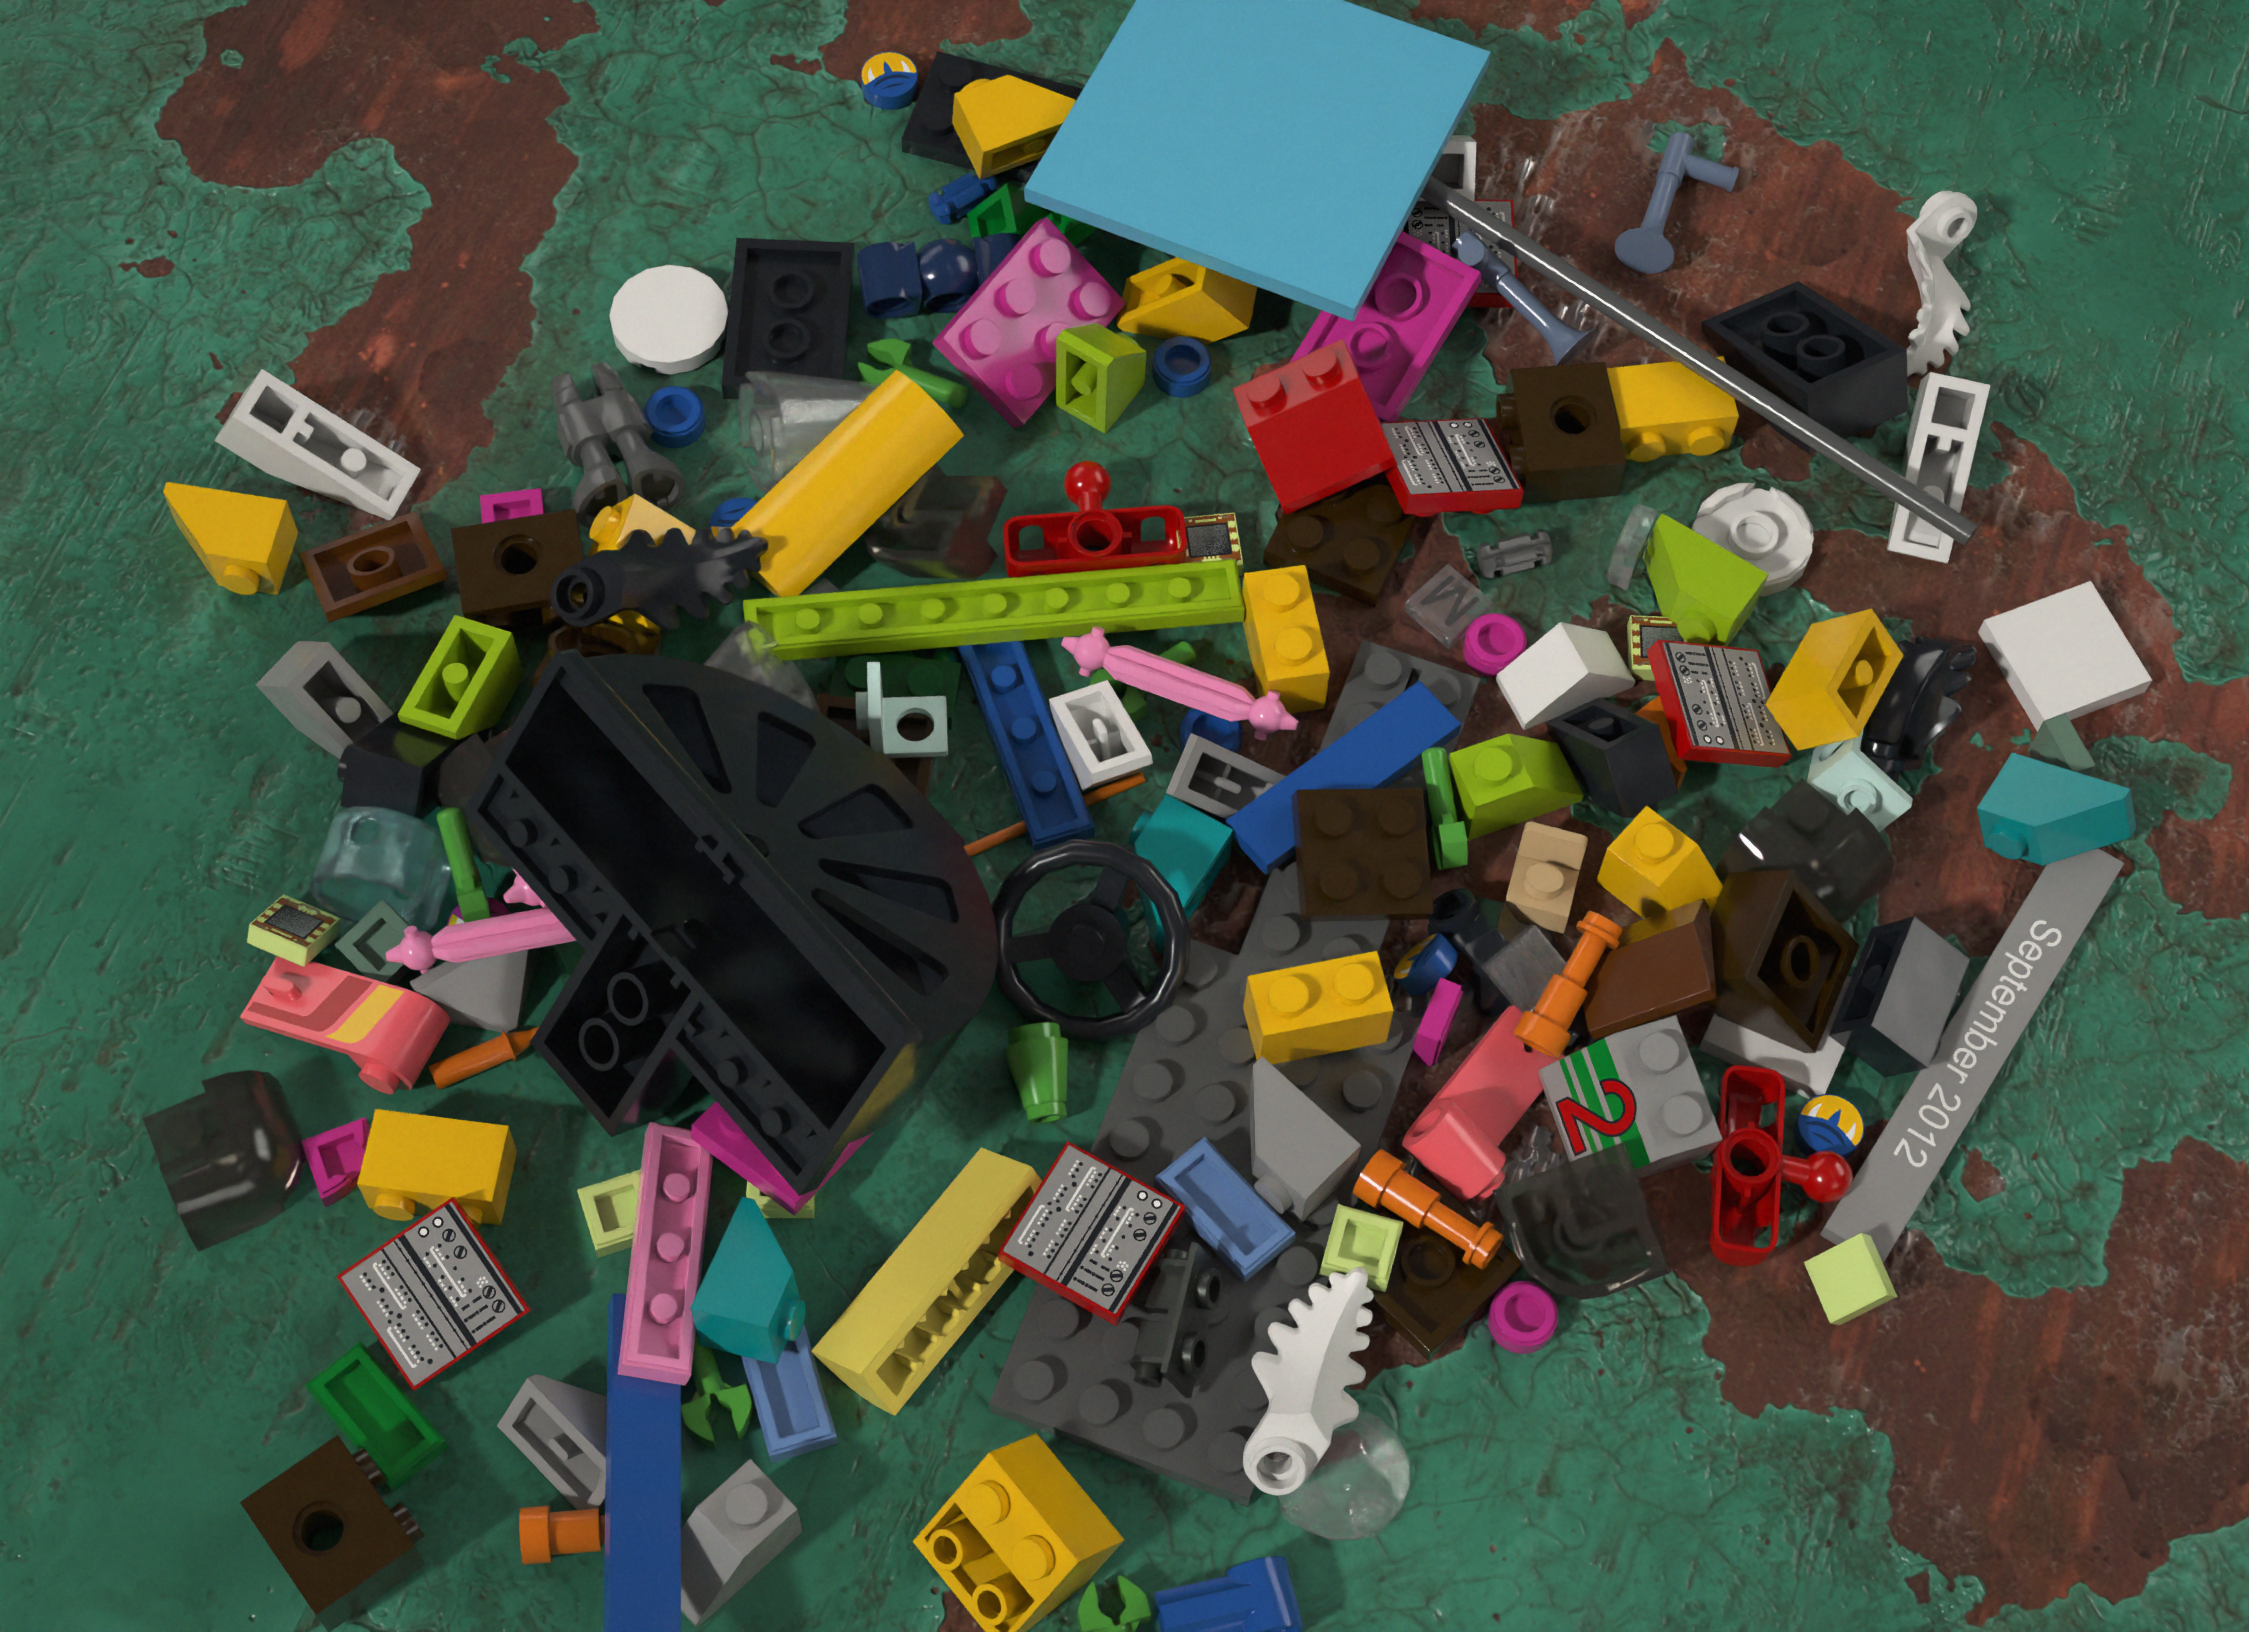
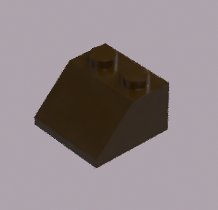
M1792 870L1729 872L1710 915L1717 998L1705 1003L1718 1017L1803 1053H1816L1858 951L1859 944Z

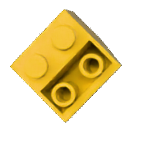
M1035 1433L989 1452L913 1540V1543L985 1632H1026L1085 1585L1125 1539L1038 1434Z

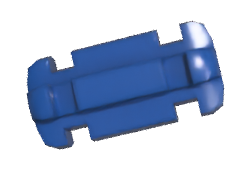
M969 172L942 187L943 194L939 195L936 191L931 193L928 197L929 209L940 224L947 225L952 222L950 219L951 215L959 218L967 214L984 201L983 197H989L998 190V183L994 176L980 180L978 175L973 176Z

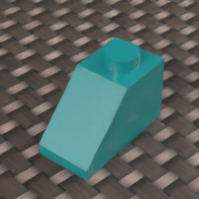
M2011 753L1977 807L1984 846L1986 848L1992 849L2000 856L2008 859L2020 858L2042 866L2131 838L2136 830L2130 788L2016 753Z
M1166 794L1154 813L1146 810L1139 817L1131 832L1129 844L1134 846L1135 854L1151 861L1178 892L1189 923L1230 859L1233 829ZM1136 884L1155 951L1164 955L1165 932L1156 906Z
M742 1197L690 1310L701 1346L777 1365L787 1341H795L802 1330L806 1314L805 1301L800 1300L793 1269L755 1199Z

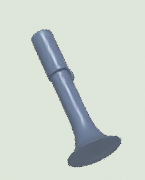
M1685 132L1671 134L1640 228L1629 229L1621 233L1615 241V252L1618 259L1625 266L1637 272L1652 274L1668 269L1674 261V249L1671 243L1663 236V232L1677 188L1680 187L1683 177L1687 176L1724 188L1727 192L1731 193L1740 168L1735 166L1732 168L1691 155L1694 147L1693 138Z
M1471 229L1462 233L1453 243L1451 248L1459 255L1460 260L1480 271L1482 279L1492 289H1496L1542 335L1554 355V366L1568 365L1592 340L1597 332V328L1589 331L1577 330L1562 322L1511 273L1512 270Z

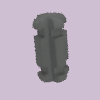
M1537 529L1533 537H1530V534L1525 532L1497 539L1493 547H1490L1488 542L1481 543L1478 546L1477 561L1482 575L1486 578H1494V571L1499 570L1501 575L1534 568V561L1539 560L1541 565L1549 564L1552 560L1553 547L1548 533L1545 530Z

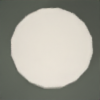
M665 265L646 269L628 279L614 296L609 316L616 347L630 363L640 368L641 364L647 367L655 368L656 373L672 375L695 370L715 357L721 349V342L727 333L729 312L724 292L711 277L691 267Z
M1737 483L1718 489L1702 503L1691 530L1768 573L1769 575L1760 596L1765 597L1789 588L1803 575L1812 553V543L1814 540L1813 526L1803 507L1786 492L1773 487L1770 488V491L1754 488L1755 483Z

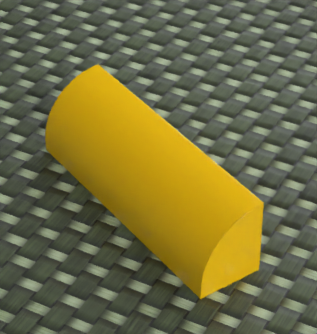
M896 369L730 528L733 530L735 538L738 537L742 530L747 529L752 537H764L768 541V550L760 557L761 570L753 572L747 569V572L777 597L800 595L938 462L964 434L947 413L920 386Z

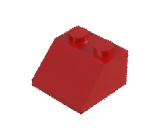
M1344 339L1317 349L1306 356L1232 389L1246 428L1286 515L1398 465L1367 387Z

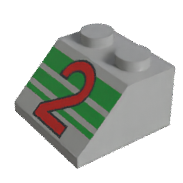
M1676 1015L1614 1033L1538 1071V1076L1582 1196L1703 1160L1723 1140Z

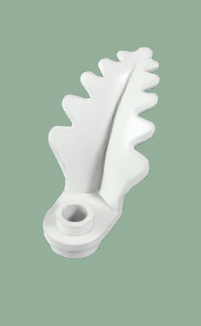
M1952 191L1936 193L1925 202L1920 211L1919 218L1906 230L1908 260L1918 284L1922 307L1918 310L1916 316L1919 322L1918 328L1911 331L1908 336L1910 346L1906 349L1907 377L1913 373L1923 376L1927 372V363H1930L1935 368L1941 367L1945 361L1943 349H1946L1952 356L1956 355L1959 349L1953 335V330L1963 336H1967L1970 330L1960 310L1962 308L1969 311L1971 308L1970 302L1943 261L1969 235L1977 219L1975 203L1963 193Z
M1355 1267L1345 1275L1332 1272L1329 1275L1331 1288L1320 1283L1311 1284L1308 1294L1313 1303L1312 1306L1307 1305L1298 1298L1293 1299L1289 1303L1288 1310L1296 1321L1298 1328H1292L1278 1322H1273L1268 1327V1335L1277 1348L1278 1355L1257 1352L1252 1358L1253 1370L1266 1392L1269 1406L1244 1447L1243 1467L1248 1478L1265 1493L1286 1495L1298 1489L1308 1479L1330 1446L1332 1431L1341 1425L1354 1421L1358 1417L1359 1407L1357 1402L1343 1388L1348 1385L1361 1383L1366 1375L1365 1369L1348 1356L1351 1352L1365 1350L1370 1342L1368 1335L1356 1330L1358 1327L1367 1326L1373 1319L1372 1311L1362 1306V1304L1370 1302L1374 1297L1373 1291L1366 1287L1368 1273L1362 1267ZM1272 1452H1283L1290 1455V1457L1285 1461L1276 1462L1270 1460L1266 1455Z

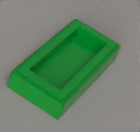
M361 1341L305 1385L309 1393L357 1450L361 1447L365 1448L386 1479L385 1484L392 1492L396 1491L449 1448L443 1437Z

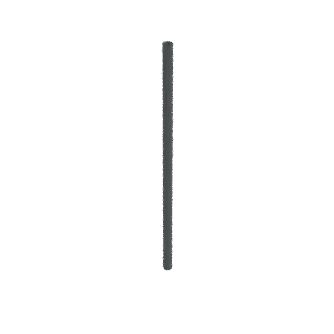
M1432 175L1430 176L1420 197L1957 542L1966 546L1976 533L1979 525Z

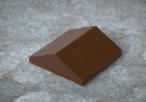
M416 511L299 553L324 616L329 623L448 579L445 568Z
M1703 898L1621 927L1623 931L1618 939L1620 944L1617 949L1605 948L1583 988L1588 994L1582 1005L1588 1030L1594 1040L1717 998L1710 910L1705 899Z

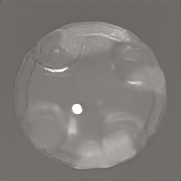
M1359 1409L1358 1417L1354 1421L1341 1425L1332 1431L1331 1444L1308 1479L1295 1491L1286 1495H1277L1280 1500V1510L1284 1518L1291 1524L1301 1526L1305 1531L1331 1541L1360 1540L1364 1537H1376L1386 1530L1389 1522L1403 1506L1410 1485L1408 1456L1397 1434L1378 1416ZM1276 1452L1273 1461H1285L1290 1455Z

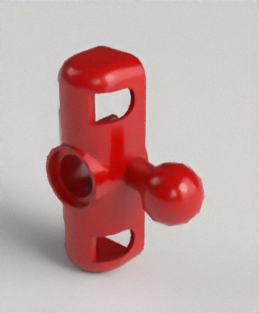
M1084 460L1074 464L1067 470L1063 484L1069 501L1078 506L1079 512L1016 516L1005 522L1003 526L1005 570L1007 575L1013 578L1181 564L1185 562L1187 549L1184 515L1179 508L1171 505L1103 510L1102 503L1108 498L1112 482L1106 468L1099 463ZM1156 516L1165 520V540L1141 541V522L1144 519ZM1031 525L1041 527L1043 529L1044 549L1020 550L1019 531ZM1176 530H1177L1178 535H1179V543H1180V548H1179V549H1178V547H1177ZM1094 545L1101 546L1105 549L1100 551H1089L1085 549V547Z
M1733 1065L1725 1071L1718 1087L1719 1105L1716 1123L1723 1140L1714 1149V1163L1709 1175L1712 1187V1228L1709 1244L1712 1254L1721 1262L1732 1266L1749 1267L1759 1265L1767 1260L1777 1244L1781 1181L1801 1185V1188L1809 1198L1820 1203H1830L1842 1199L1848 1193L1853 1175L1851 1166L1845 1158L1831 1150L1813 1153L1806 1159L1782 1154L1785 1108V1081L1782 1075L1772 1069ZM1726 1101H1728L1727 1123H1725ZM1777 1102L1775 1121L1771 1125L1761 1128L1762 1106ZM1744 1159L1751 1162L1757 1168L1759 1175L1750 1177L1742 1175L1735 1170L1731 1160ZM1719 1224H1721V1234H1720V1235H1719ZM1771 1225L1768 1247L1755 1248V1229Z

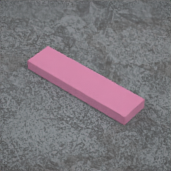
M650 1122L645 1132L617 1373L619 1375L686 1386L692 1371L696 1327L690 1307L700 1288L713 1163V1155L691 1139V1129Z

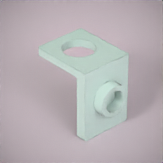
M867 662L868 692H856L857 730H869L871 749L877 753L883 752L888 758L947 756L946 697L883 698L880 662ZM914 712L923 713L933 721L934 729L930 736L924 740H906L897 731V724L903 716Z
M1862 730L1857 738L1817 746L1814 749L1806 787L1861 838L1869 841L1910 809L1913 799L1860 751ZM1840 744H1842V745L1840 746V748H1839L1833 755H1831V754L1833 753V751H1834Z

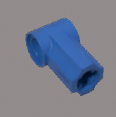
M1281 1556L1247 1561L1229 1569L1224 1577L1154 1593L1160 1632H1302L1304 1629L1288 1562L1285 1557Z

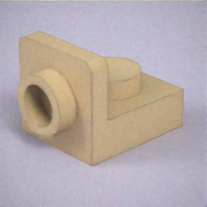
M1527 822L1525 824L1504 903L1518 922L1564 934L1579 871L1587 847L1588 838L1586 836L1535 822Z

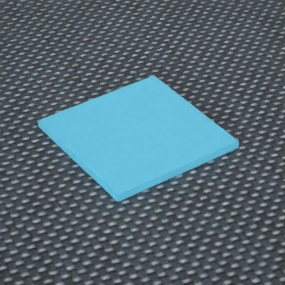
M1136 0L1024 187L1025 201L1354 322L1489 67L1491 52L1344 0Z

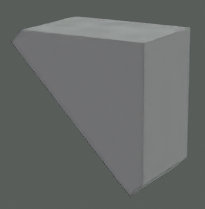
M1191 733L1166 793L1185 804L1227 820L1286 776Z

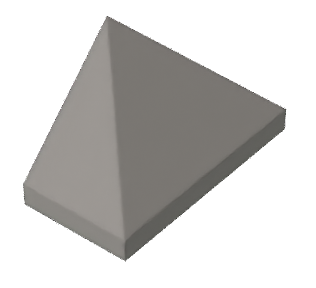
M539 948L459 963L445 961L410 981L414 992L425 996L443 1008L451 1018L450 1023L497 1032L503 1030L505 1033L517 1032L540 951Z
M535 1374L528 1377L497 1427L577 1510L599 1508L600 1513L605 1507L607 1397L542 1375Z

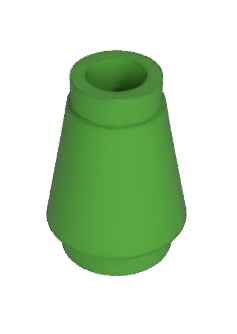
M1050 1022L1034 1023L1010 1030L1007 1033L1009 1046L1004 1048L1003 1052L1023 1108L1027 1113L1028 1123L1047 1124L1065 1119L1067 1117L1068 1039L1061 1037L1059 1024Z

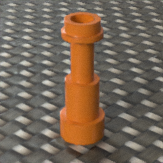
M1588 911L1583 921H1579L1576 925V928L1583 935L1560 975H1552L1533 1011H1525L1512 1033L1514 1037L1529 1047L1556 1060L1560 1059L1572 1037L1567 1030L1588 994L1583 989L1605 948L1617 949L1620 944L1618 939L1623 929L1608 918L1592 911Z
M1383 1149L1378 1150L1361 1172L1354 1186L1353 1195L1375 1209L1383 1205L1418 1229H1421L1424 1225L1428 1226L1466 1251L1462 1259L1467 1265L1474 1264L1483 1270L1496 1254L1504 1235L1495 1230L1494 1224L1489 1221L1479 1228L1439 1202L1441 1194L1404 1171L1405 1163Z
M550 1505L521 1507L519 1532L523 1565L552 1563L553 1555L602 1551V1544H605V1515L600 1514L599 1508L551 1512Z

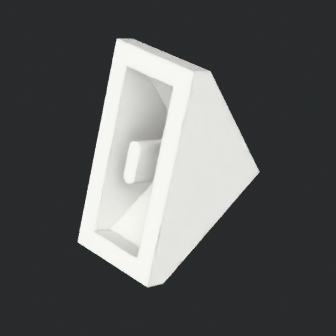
M1563 622L1558 623L1496 676V682L1523 730L1554 719L1598 697L1604 699L1630 689L1635 684L1632 674L1606 631Z
M1108 680L1049 699L1054 721L1081 792L1139 773L1153 764L1150 750Z

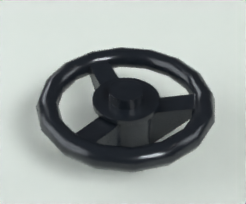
M1071 839L1034 851L1004 878L991 905L998 938V960L995 979L999 990L1027 1022L1031 1024L1057 1023L1060 1027L1061 1037L1068 1040L1106 1043L1138 1033L1157 1018V1015L1171 1007L1188 973L1191 930L1178 892L1151 861L1116 843ZM1074 865L1103 867L1092 898L1085 899L1065 909L1051 925L1012 935L1013 918L1026 892L1047 874ZM1129 879L1135 881L1155 904L1165 932L1163 965L1150 991L1147 993L1126 948L1131 929L1128 916L1121 905ZM1052 958L1055 965L1064 974L1073 979L1086 982L1102 980L1123 1011L1101 1018L1067 1015L1042 1002L1021 978L1016 963Z

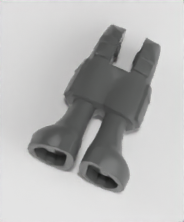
M606 362L592 364L591 373L597 397L583 402L569 372L555 376L551 380V393L558 416L557 437L560 440L566 459H569L575 467L580 466L584 469L583 477L577 486L573 498V509L576 510L577 519L581 525L590 529L594 519L604 507H613L628 498L626 486L620 472L612 463L609 457L610 454H616L624 459L633 494L639 495L663 511L678 503L686 490L681 470L670 459L653 452L647 446L653 433L652 428L640 404L631 394L627 393L617 371H614Z

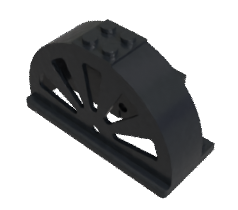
M575 648L556 652L550 659L464 809L469 818L586 951L530 1043L611 1137L665 1118L694 1075L799 1196L819 1187L849 1143L887 1126L906 1111L982 1006L993 984L998 960V938L995 918L988 894L977 869L963 847L966 841L883 752H875L844 728L793 698L725 670L663 656L611 654L584 658Z

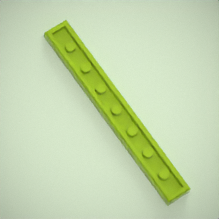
M1236 559L743 600L749 664L1082 636L1091 633L1093 626L1105 629L1104 634L1235 623L1244 622L1245 614Z

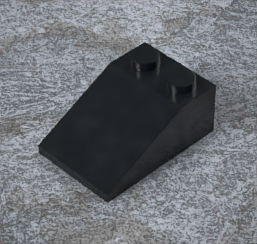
M1799 281L1701 322L1702 333L1719 356H1724L1727 365L1843 439L1864 430L1876 428L1882 422L1908 411L1907 350ZM1767 420L1776 432L1808 454L1816 452L1813 448Z

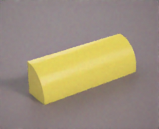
M981 1147L811 1352L853 1391L878 1408L895 1416L1015 1270L998 1260V1251L1042 1183L1041 1178L1032 1166Z

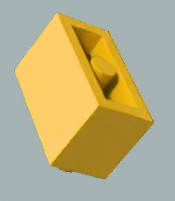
M1724 356L1716 357L1725 363ZM1677 361L1607 368L1625 460L1632 459L1636 462H1648L1661 456L1687 453L1696 456H1706L1719 450L1729 449L1739 418L1736 402L1732 396Z
M1299 565L1244 573L1242 595L1245 614L1243 626L1259 698L1267 696L1269 689L1281 693L1279 700L1289 714L1324 709L1330 670L1306 566Z
M1872 609L1813 623L1765 705L1798 751L1857 738L1860 736L1904 655Z
M1377 951L1247 976L1243 1010L1257 1061L1263 1056L1270 1064L1274 1065L1387 1042L1394 1009Z
M375 1109L357 1185L368 1208L373 1209L377 1215L387 1219L409 1221L414 1218V1214L425 1216L450 1198L456 1197L476 1228H479L481 1223L501 1225L517 1148L509 1126Z

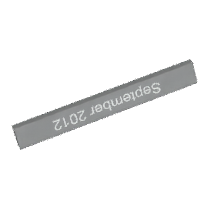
M2097 848L2046 865L1942 1034L1938 1054L1930 1063L1929 1068L1920 1070L1853 1179L1848 1193L1840 1200L1820 1233L1822 1237L1838 1245L1860 1233L1871 1235L1879 1256L1884 1263L2124 865V862Z

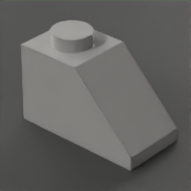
M297 641L256 684L258 689L298 731L338 759L341 758L343 751L349 744H353L375 725H379L394 714L329 642Z
M1262 1056L1253 1064L1249 1088L1252 1180L1256 1182L1254 1184L1255 1190L1274 1211L1280 1214L1287 1211L1301 1224L1356 1170L1361 1144Z
M751 1459L700 1503L681 1528V1612L696 1628L703 1624L803 1532L798 1509Z

